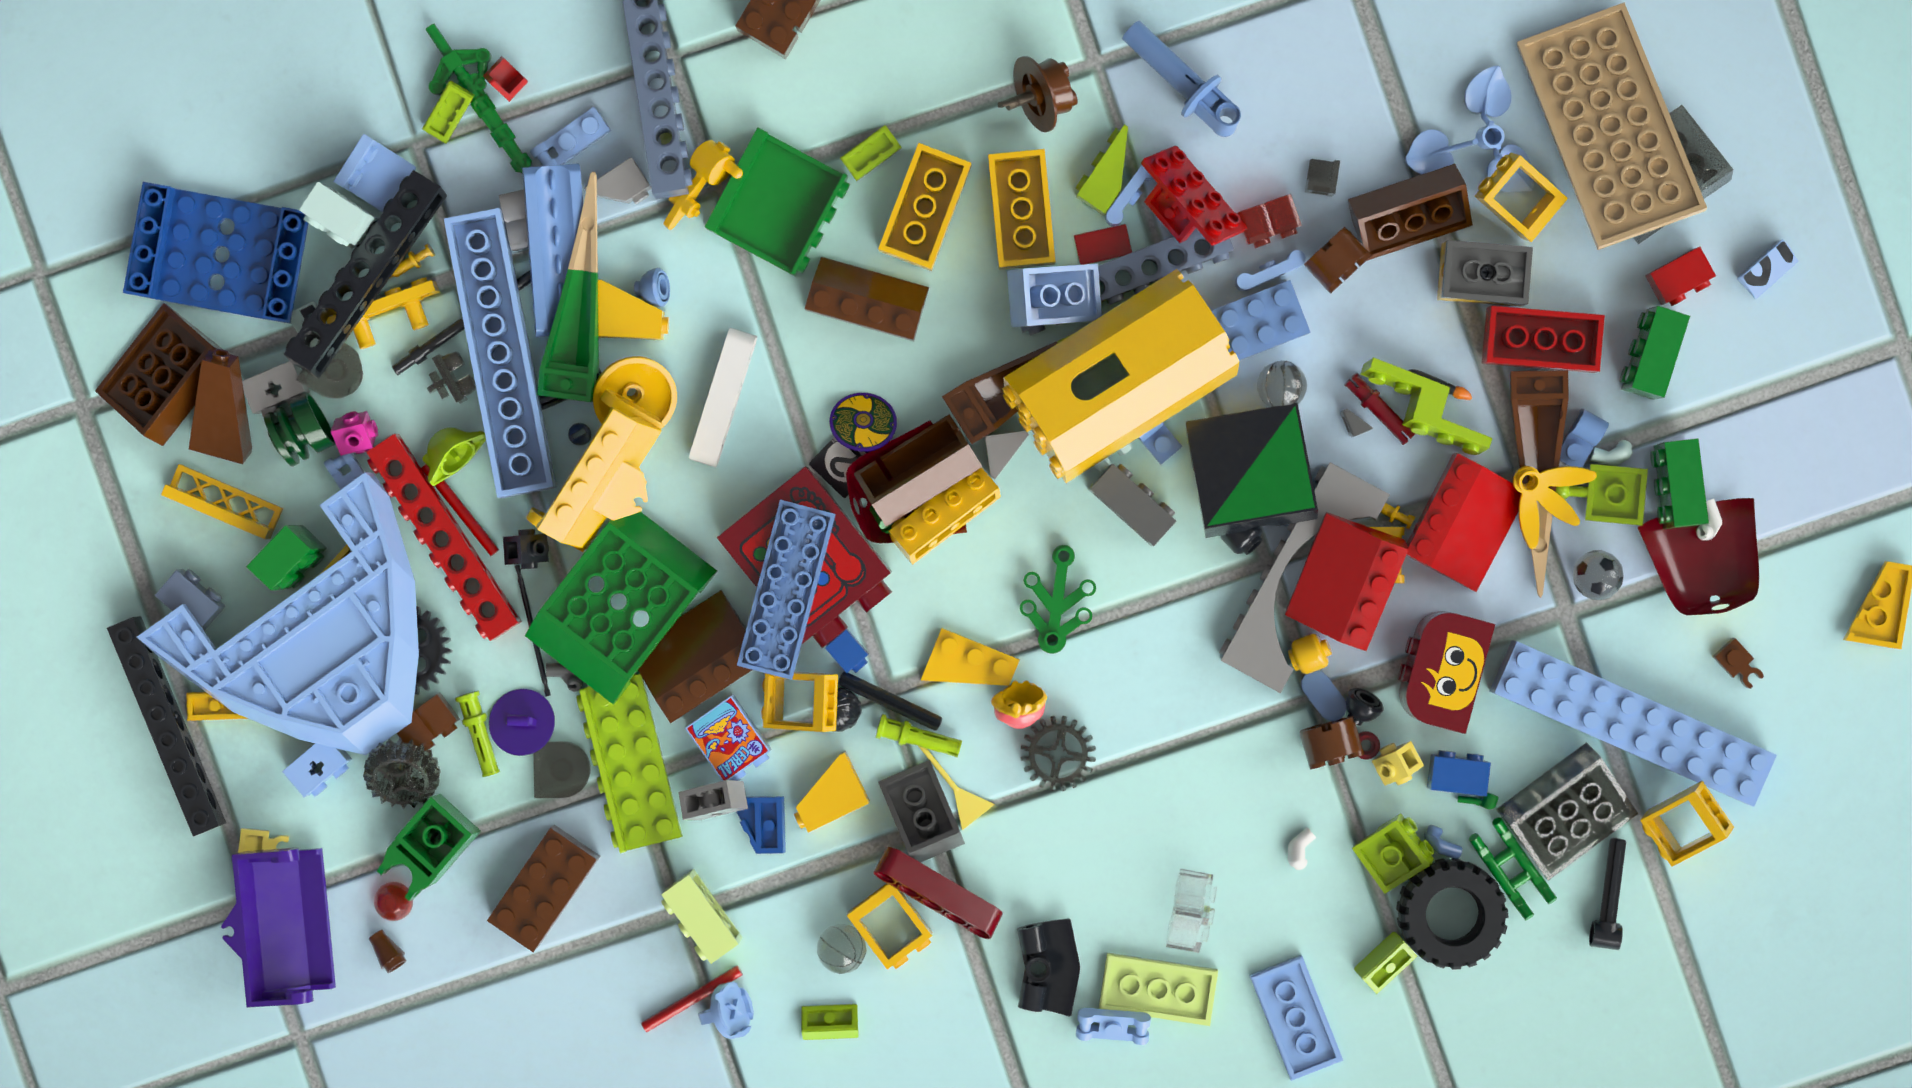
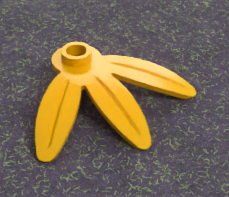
M1523 466L1515 472L1513 485L1521 493L1519 500V524L1524 540L1530 549L1536 548L1539 541V513L1536 501L1559 520L1573 526H1578L1580 519L1573 508L1563 497L1550 489L1549 486L1563 487L1588 483L1596 478L1595 471L1582 467L1563 466L1547 469L1539 473L1534 467ZM1526 475H1529V476H1530L1529 482L1526 483V484H1523V483H1522L1523 478H1524Z

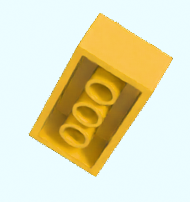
M918 143L880 242L879 252L932 271L970 172L971 162Z
M1045 149L988 154L999 270L1055 265Z

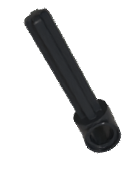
M1611 838L1609 841L1600 919L1593 921L1590 927L1589 945L1591 947L1619 950L1621 947L1623 928L1620 923H1616L1626 849V840Z

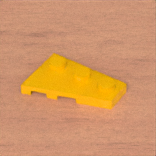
M1884 561L1843 640L1902 649L1912 590V565Z
M941 628L921 680L1009 686L1020 659Z

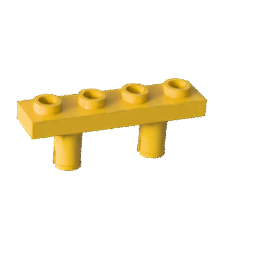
M427 277L411 282L412 287L408 289L393 288L384 292L386 297L374 300L353 330L359 348L365 349L376 345L368 320L373 316L398 307H405L413 330L428 326L429 324L421 301H423V298L440 293L437 283L433 280L428 281ZM337 315L328 317L327 324L334 322Z

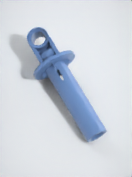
M1141 21L1135 22L1126 31L1122 40L1186 99L1184 102L1185 106L1181 112L1184 118L1195 113L1221 137L1231 136L1236 131L1241 118V111L1237 105L1217 88L1222 80L1219 75L1213 76L1206 82L1203 81ZM1220 117H1229L1232 123H1225Z

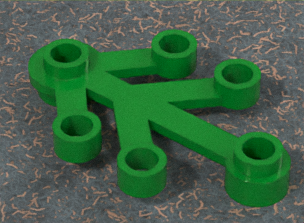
M1067 545L1057 546L1052 553V559L1057 565L1052 597L1041 584L1040 576L1036 572H1028L1023 579L1025 586L1034 591L1049 611V624L1038 614L1036 604L1032 600H1024L1020 604V612L1027 616L1040 632L1038 637L1039 646L1043 651L1050 654L1060 652L1066 644V636L1081 624H1088L1092 620L1091 610L1081 607L1076 611L1075 617L1060 626L1061 615L1085 596H1092L1096 592V584L1092 580L1086 579L1080 583L1079 588L1064 598L1067 569L1075 559L1073 549ZM1061 551L1069 553V559L1065 562L1060 561L1058 558V554ZM1029 575L1037 577V583L1033 586L1027 584L1026 579ZM1086 582L1093 585V590L1090 593H1085L1082 590V586ZM1025 603L1033 605L1034 609L1031 613L1023 611ZM1082 610H1086L1089 613V618L1086 621H1081L1078 617ZM1051 634L1056 635L1058 638L1055 645L1047 643V637Z

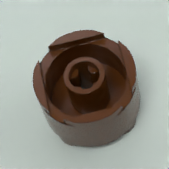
M1344 227L1304 265L1331 294L1343 283L1339 279L1340 277L1344 281L1348 279L1358 269L1355 264L1357 263L1361 266L1372 254Z
M1353 716L1343 717L1336 721L1325 724L1321 723L1300 730V738L1310 770L1325 766V761L1328 762L1329 766L1345 762L1346 755L1348 759L1364 755Z

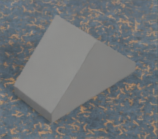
M1026 431L985 436L990 476L993 479L997 478L1029 434Z

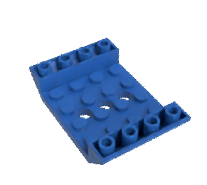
M143 182L123 293L291 324L309 224L303 220L306 215L297 209L279 208ZM226 219H231L235 225L234 231L229 235H224L220 229L221 223ZM220 247H226L230 253L227 261L220 263L216 259L215 253ZM217 274L222 275L225 280L224 286L220 290H214L210 284L211 278Z

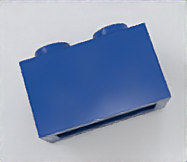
M1439 750L1438 755L1431 754L1427 782L1428 789L1487 796L1491 763L1483 760L1484 755L1467 753L1466 758L1455 757L1456 752Z

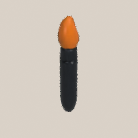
M1416 369L1408 370L1450 387L1448 394L1456 399H1472L1471 393L1463 387H1455L1444 380Z

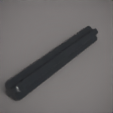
M844 671L838 680L839 686L934 731L938 730L942 722L941 716Z

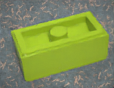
M1392 932L1354 967V970L1378 994L1418 956L1396 932Z
M857 1004L801 1006L803 1040L858 1038Z

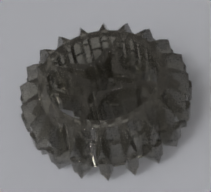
M1052 715L1050 716L1051 725L1047 726L1042 718L1040 719L1042 729L1038 730L1035 725L1030 727L1035 733L1034 737L1029 734L1024 735V739L1031 743L1030 746L1022 744L1020 748L1023 751H1029V755H1022L1020 758L1024 762L1030 760L1031 764L1026 765L1023 769L1025 772L1034 769L1035 772L1030 776L1031 781L1036 780L1039 776L1042 778L1039 782V787L1043 788L1046 781H1049L1050 791L1055 790L1056 783H1060L1061 791H1066L1065 782L1070 781L1072 788L1077 787L1074 780L1075 777H1078L1082 782L1086 780L1085 776L1081 773L1082 770L1089 773L1092 772L1093 769L1086 765V762L1096 761V757L1088 755V752L1096 750V746L1086 745L1093 737L1091 734L1082 737V734L1086 731L1084 725L1078 730L1074 729L1077 725L1076 719H1073L1070 726L1066 725V716L1063 715L1061 717V724H1056V718ZM1058 730L1055 742L1052 745H1037L1040 738L1046 733ZM1066 732L1077 738L1081 745L1082 753L1069 750L1065 746ZM1061 739L1062 751L1066 750L1068 755L1061 756L1057 767H1055L1054 755L1050 756V752L1045 751L1056 750ZM1034 754H1040L1051 760L1050 775L1040 769L1035 761ZM1080 761L1072 772L1059 776L1061 765L1064 762Z
M401 737L397 743H394L391 739L386 742V745L379 743L376 750L372 749L367 760H365L363 777L366 781V789L372 790V797L380 796L381 804L386 801L390 802L392 808L396 804H400L403 809L407 804H410L413 808L416 807L418 802L425 804L428 797L433 796L439 786L441 770L438 766V759L432 757V749L424 751L423 743L416 746L412 739L408 743H404Z

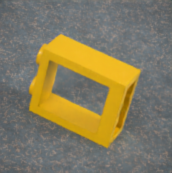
M1510 152L1509 155L1503 156L1498 161L1497 169L1491 177H1486L1479 184V191L1474 197L1519 237L1532 242L1568 198L1522 156ZM1518 168L1524 171L1547 192L1522 223L1493 199Z
M794 672L792 680L814 681L813 722L783 720L784 679L786 678L765 673L762 683L764 691V706L761 711L763 728L815 732L836 731L838 674Z
M1703 781L1648 809L1640 820L1644 832L1649 837H1652L1658 846L1660 855L1669 862L1671 867L1727 839L1734 829L1733 824ZM1689 800L1710 832L1681 847L1659 815Z
M887 883L847 913L849 920L887 970L892 966L895 969L899 968L909 960L906 955L914 949L920 952L931 943L929 938L932 937L933 932L904 893ZM893 895L921 934L895 954L888 957L860 919Z

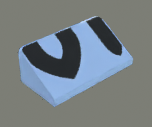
M1782 239L1774 244L1737 279L1757 299L1792 268L1798 260L1787 243Z

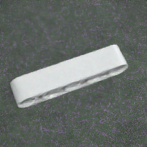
M733 328L729 329L689 455L690 460L717 467L756 345V335Z

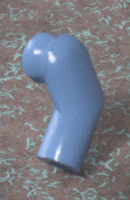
M1429 825L1427 833H1424V838L1430 843L1432 848L1439 854L1459 859L1462 854V847L1441 839L1440 836L1443 830L1437 826Z

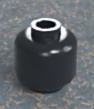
M1259 526L1245 532L1222 535L1221 539L1234 553H1245L1248 555L1261 544L1262 528Z

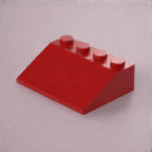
M1454 453L1406 543L1409 549L1406 556L1477 592L1519 512L1521 493L1515 489L1510 481L1465 456Z
M1326 512L1285 615L1338 642L1367 651L1409 550L1406 541Z

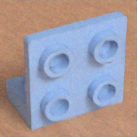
M363 134L333 182L383 212L387 201L393 199L399 191L401 181L406 176H409L413 170H416V167Z

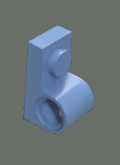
M1580 409L1562 442L1560 462L1567 466L1583 467L1593 447L1603 438L1609 422L1585 409Z
M1163 422L1138 438L1160 465L1183 447Z

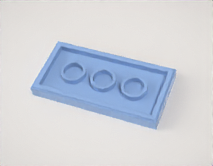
M1302 955L1249 975L1291 1081L1343 1061Z

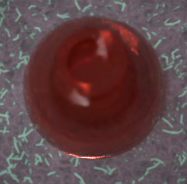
M389 882L382 885L376 892L374 907L383 919L398 921L405 918L411 912L413 900L408 901L405 898L409 889L404 884Z

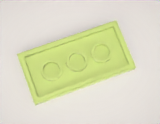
M1107 953L1099 1009L1144 1012L1153 1018L1210 1026L1218 969Z

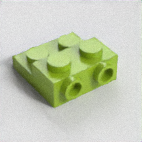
M1401 813L1378 827L1377 831L1352 847L1384 894L1429 867L1434 860L1432 856L1434 850L1427 840H1420L1415 833L1417 831L1415 822L1410 817L1404 818Z

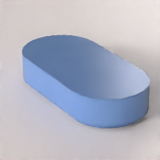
M1319 670L1310 674H1304L1301 680L1302 691L1320 715L1329 721L1341 719L1347 710L1346 701L1327 675Z

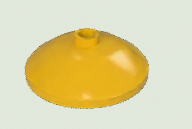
M632 356L615 361L601 373L594 386L593 408L601 424L611 409L600 399L606 389L614 391L658 416L664 424L662 428L671 419L676 408L677 390L672 376L660 363L647 357ZM629 389H636L634 395H627V391Z

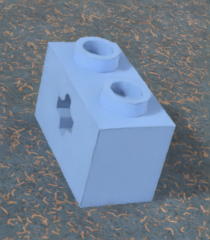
M315 743L282 772L303 797L310 794L315 797L328 787L325 782L329 778L334 776L337 779L349 769L346 764L352 758L345 750ZM322 762L324 764L321 769L322 771L316 773L314 771L317 767L316 763Z

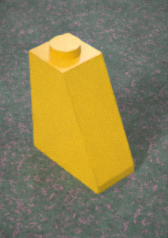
M598 280L599 338L664 340V334L669 333V317H664V311L603 280Z
M846 751L839 754L796 806L798 812L794 813L795 819L801 829L805 827L808 833L870 802Z

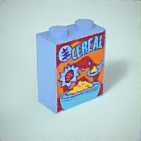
M731 695L685 728L722 781H738L746 775L745 768L751 764L758 767L769 759L767 753L772 750L734 695Z

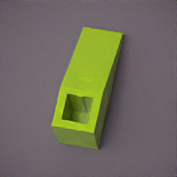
M1125 124L1121 130L1118 128L1114 129L1107 140L1111 144L1105 154L1101 151L1098 153L1091 164L1095 167L1091 175L1088 177L1084 174L1075 187L1079 191L1076 198L1105 216L1121 191L1128 126Z

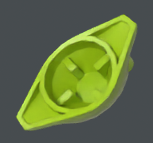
M449 427L435 433L428 443L427 453L422 458L423 462L430 468L428 476L430 484L435 486L461 470L486 441L485 432H464L460 429Z

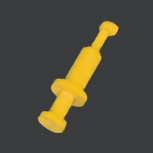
M427 243L424 245L425 249L417 254L413 251L408 252L409 257L401 261L391 277H399L413 267L418 269L422 267L420 261L429 255L431 257L435 256L431 246Z
M1385 503L1380 513L1390 517L1389 522L1392 523L1396 519L1406 524V528L1410 529L1415 516H1407L1399 512L1401 507L1399 505L1395 508Z

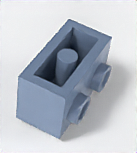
M184 569L176 570L155 596L172 611L180 605L186 604L205 631L224 609L225 605L220 601L222 597L212 588H204L199 583L200 577L189 569L186 571Z

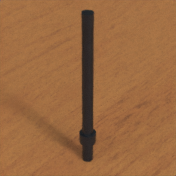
M530 270L517 279L519 291L531 283ZM463 317L420 347L417 345L409 350V355L392 366L395 373L400 375L415 363L419 365L427 359L428 354L465 329Z

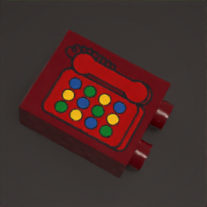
M805 466L716 538L757 588L780 500L836 514L802 642L803 644L813 636L821 648H823L848 628L839 614L857 601L867 613L892 593L891 589L883 581L892 571L809 467Z

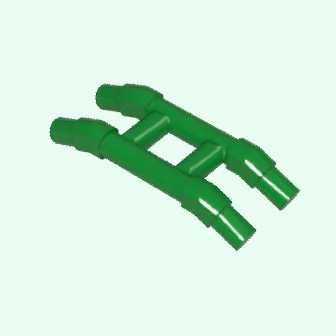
M1497 817L1492 821V825L1507 846L1506 849L1493 857L1478 833L1472 834L1469 837V841L1509 900L1526 921L1533 917L1534 913L1516 890L1530 880L1548 905L1556 901L1557 897L1516 841L1503 819ZM1512 857H1515L1523 871L1509 880L1500 866Z

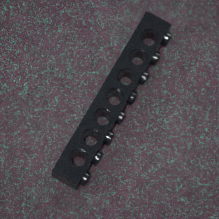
M415 170L401 181L399 191L395 197L387 201L383 208V214L377 222L375 221L370 225L366 238L361 245L359 244L353 249L351 259L345 267L337 272L335 282L330 289L320 296L318 306L313 313L306 316L297 336L292 337L287 343L284 355L291 363L319 380L446 199L447 195L441 186ZM418 200L413 208H407L411 201ZM401 223V227L398 230L391 231L394 224ZM385 246L382 253L375 254L378 247ZM363 269H369L366 276L359 277V273ZM347 292H353L350 299L342 301L343 296ZM337 315L334 322L326 324L329 316ZM320 338V342L316 346L310 347L313 339Z
M132 617L108 627L107 630L192 836L194 837L226 824L224 815L159 658L137 638V636L147 630L142 617Z

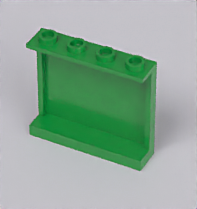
M757 127L737 165L742 169L743 175L738 179L731 176L705 228L796 277L798 272L803 274L810 262V258L807 255L811 247L815 249L818 247L824 235L820 232L824 223L830 224L837 211L833 207L837 198L843 199L850 186L847 183L848 175L836 171Z

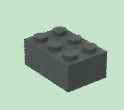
M1111 464L1089 488V491L1150 546H1155L1175 524L1176 520L1172 517L1175 512L1164 502L1158 505L1151 498L1154 493L1143 483L1137 486L1130 479L1133 474L1122 464H1119L1117 467Z

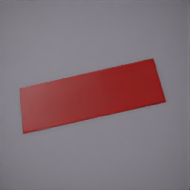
M1126 224L1074 235L1080 265L1122 257L1132 253Z

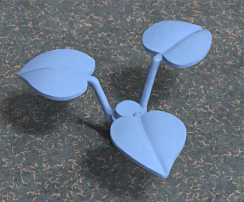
M1493 66L1483 70L1471 80L1466 88L1465 104L1467 109L1473 113L1481 112V119L1486 124L1485 127L1477 131L1475 139L1448 147V138L1444 133L1438 130H1426L1416 136L1405 158L1406 164L1413 171L1422 175L1454 164L1451 151L1477 144L1482 149L1494 148L1493 155L1496 158L1488 164V177H1491L1496 171L1498 161L1503 156L1509 155L1510 152L1522 156L1531 165L1527 154L1522 148L1509 144L1501 149V144L1504 141V132L1486 116V114L1490 117L1501 116L1508 110L1511 104V90L1502 74L1500 66ZM1518 168L1500 191L1529 192L1534 189V180Z

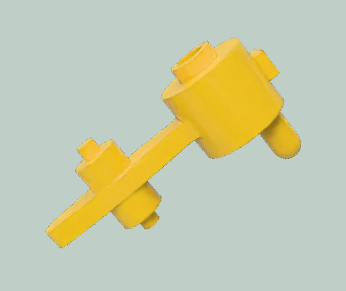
M708 140L695 149L690 159V167L696 171V176L692 180L693 185L688 186L689 194L669 197V201L674 206L663 223L669 230H672L684 215L692 218L700 214V204L696 201V198L706 182L711 185H718L729 175L736 179L743 175L742 169L735 164V159L728 153L730 148L724 143Z

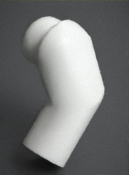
M1715 499L1706 501L1709 523L1700 525L1696 531L1698 538L1707 541L1714 538L1722 525V518Z
M1308 827L1288 844V862L1296 870H1302L1306 867L1305 847L1316 839Z

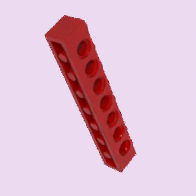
M400 434L391 435L366 453L370 457L367 460L370 468L375 474H381L385 480L382 484L391 498L395 496L401 505L398 507L399 512L406 521L411 520L416 527L413 531L416 538L422 545L426 543L431 550L429 554L431 561L437 568L442 567L446 573L445 582L453 592L457 590L462 598L459 602L467 615L473 614L478 623L475 627L482 638L488 637L490 641L495 640L522 621L434 486L428 481V477L422 471L419 463ZM395 460L402 464V472L398 476H393L389 469L390 464ZM409 484H414L418 489V494L413 500L408 499L405 495V488ZM425 507L430 508L433 512V519L429 523H424L420 518V513ZM440 531L446 532L449 537V541L444 547L436 543V535ZM456 554L461 555L464 559V566L459 571L455 570L451 565V559ZM470 578L477 579L480 584V588L475 594L470 593L466 587L467 581ZM486 601L491 602L495 606V613L492 617H486L482 613V605Z

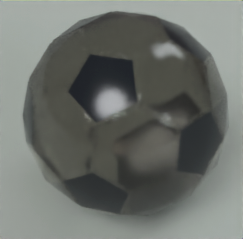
M1593 550L1587 552L1579 558L1574 566V585L1584 597L1589 599H1608L1617 593L1623 584V567L1620 561L1613 554L1606 551Z

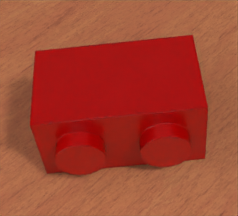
M1699 246L1650 272L1645 277L1660 304L1663 305L1669 302L1671 306H1674L1686 299L1685 293L1694 289L1697 293L1711 285L1709 280L1716 277V274Z

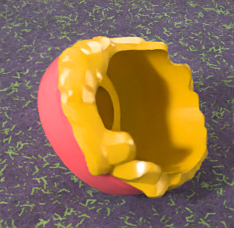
M1014 680L1010 686L994 695L991 704L994 706V713L998 720L1014 729H1023L1034 724L1043 715L1047 695L1041 687L1034 683H1029L1027 680L1023 683H1018Z

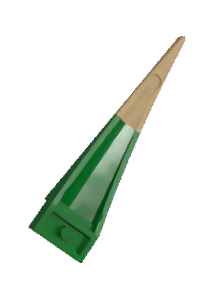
M592 172L589 176L569 267L540 365L537 395L593 402L594 386L597 373H599L596 172Z

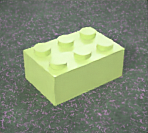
M694 869L666 888L661 894L664 898L661 901L662 905L670 915L675 913L680 920L678 927L687 938L689 936L693 938L697 944L694 949L703 961L708 959L710 964H712L740 943L742 939L741 934Z

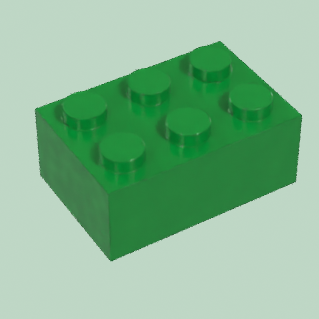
M1661 306L1646 309V313L1642 312L1637 322V328L1640 329L1637 340H1632L1628 355L1632 357L1629 366H1624L1620 376V382L1623 383L1621 390L1653 400L1665 398L1689 323V315Z
M1699 438L1663 442L1654 445V451H1651L1650 459L1652 467L1656 468L1657 479H1654V491L1656 496H1660L1661 507L1657 508L1659 524H1663V529L1708 524Z
M285 525L246 567L270 590L290 589L291 587L294 589L305 579L303 573L310 567L315 568L324 559L325 556L322 553L327 547L303 525Z

